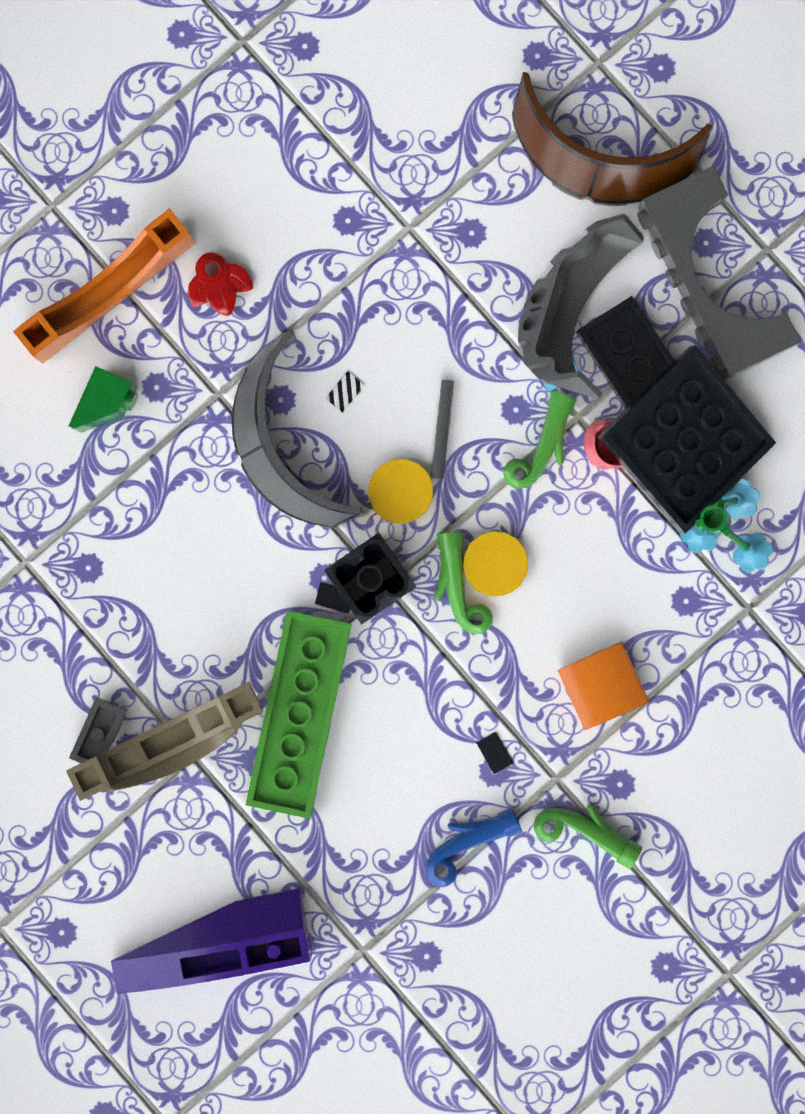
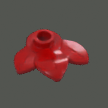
M210 252L203 254L196 262V276L188 285V297L193 307L201 306L208 301L216 312L230 316L235 307L236 292L250 291L253 289V284L250 276L242 266L227 263L221 255ZM211 262L218 266V272L213 276L208 275L205 271L206 265Z

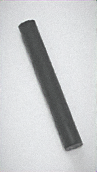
M441 380L431 471L432 478L444 479L454 381Z

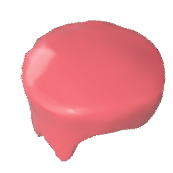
M599 418L589 425L585 433L584 450L588 460L593 466L602 470L622 467L620 462L598 438L616 418Z

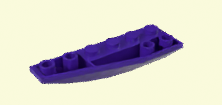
M300 888L234 901L111 960L117 994L198 984L310 962L313 952Z

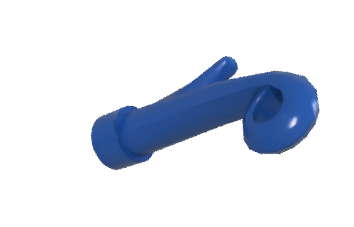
M512 807L498 813V816L486 820L468 823H448L447 827L449 830L462 833L440 845L430 855L426 864L427 877L435 886L447 887L455 881L457 876L456 867L448 857L506 836L510 838L523 832ZM438 864H442L448 869L446 877L443 878L437 874L436 868Z

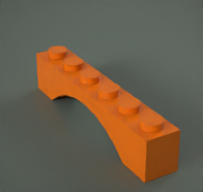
M167 209L143 228L126 250L102 272L70 295L36 312L17 327L13 333L36 360L42 364L191 248L195 244L192 236L171 209Z

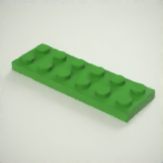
M287 610L246 806L307 819L311 818L352 624Z

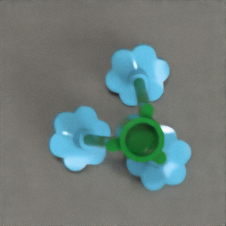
M743 478L718 500L717 505H709L704 508L700 519L695 521V525L686 534L680 533L681 541L687 543L689 550L693 553H699L703 549L707 551L715 549L717 546L716 538L723 533L737 544L738 548L733 552V560L740 564V568L746 573H750L755 569L762 570L766 568L769 564L768 557L774 552L773 545L766 541V537L763 534L754 533L750 537L742 536L740 538L729 528L732 522L731 518L740 519L743 516L754 515L757 512L756 503L761 498L759 490L752 488L751 482Z

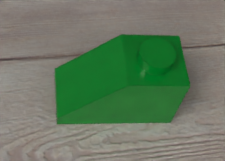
M95 366L68 426L82 433L124 417L126 411H131L137 401L138 393L135 392L137 386L129 380Z

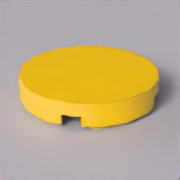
M393 459L383 463L373 473L369 482L368 497L373 510L382 519L393 524H407L418 520L428 510L433 499V484L429 474L420 464L408 459Z
M492 531L482 534L469 544L464 554L463 570L466 580L474 590L486 596L499 597L512 593L522 584L527 575L528 558L525 548L516 538L507 533Z

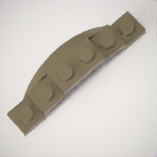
M249 681L66 770V773L80 801L98 792H111L142 785L173 774L202 759L225 743L244 721L264 711Z

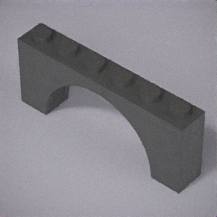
M712 166L643 199L638 207L637 217L644 230L648 229L654 240L651 244L658 259L663 258L668 268L666 276L670 285L673 288H678L682 297L680 300L681 307L687 317H692L697 327L695 329L696 338L701 346L707 347L711 355L709 362L723 379L727 380L794 348L801 343V340L787 312L764 319L741 317L724 310L714 303L700 286L692 263L694 234L700 220L712 209L722 204L728 196L715 167Z

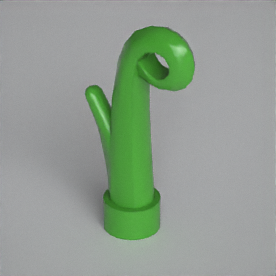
M552 391L547 406H549L531 465L522 459L516 458L507 462L504 467V480L509 486L522 489L534 484L548 465L553 452H555L558 465L564 463L563 440L568 416L572 414L577 401L575 398ZM517 467L522 468L525 474L520 479L514 477L513 472Z
M462 531L436 534L438 549H440L441 565L434 599L439 601L447 588L448 599L457 623L465 631L472 634L484 633L493 623L491 610L482 604H475L466 609L462 564L463 533ZM473 613H481L484 621L480 624H474L469 619Z
M592 804L587 805V810L592 820L573 811L557 807L547 808L535 818L534 831L542 841L553 842L557 840L562 834L564 824H566L616 858L617 863L629 870L637 861L643 848L631 839L627 840L617 833L601 817ZM554 819L555 830L552 833L545 832L543 828L544 823L547 820Z

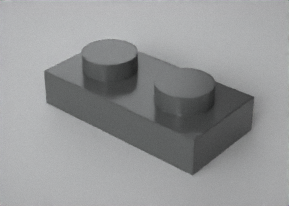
M96 697L69 759L83 763L111 749L128 710L103 698Z

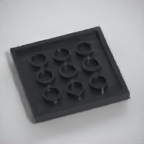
M696 345L689 346L598 436L601 442L676 529L684 534L695 525L696 520L700 519L704 508L709 505H715L776 444L775 440Z

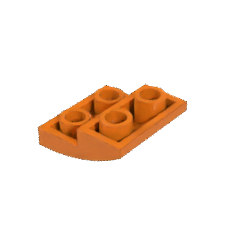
M622 641L557 670L584 730L614 719L649 702Z

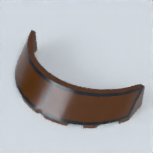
M527 72L522 73L512 111L514 129H516L519 141L527 154L526 157L533 167L550 180L554 187L567 195L579 200L588 199L593 204L605 206H626L630 203L641 202L643 199L688 178L698 167L713 125L707 123L686 142L655 155L618 157L602 154L575 142L550 120L534 93L530 75Z

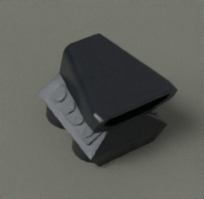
M379 532L324 569L361 625L416 588V585Z

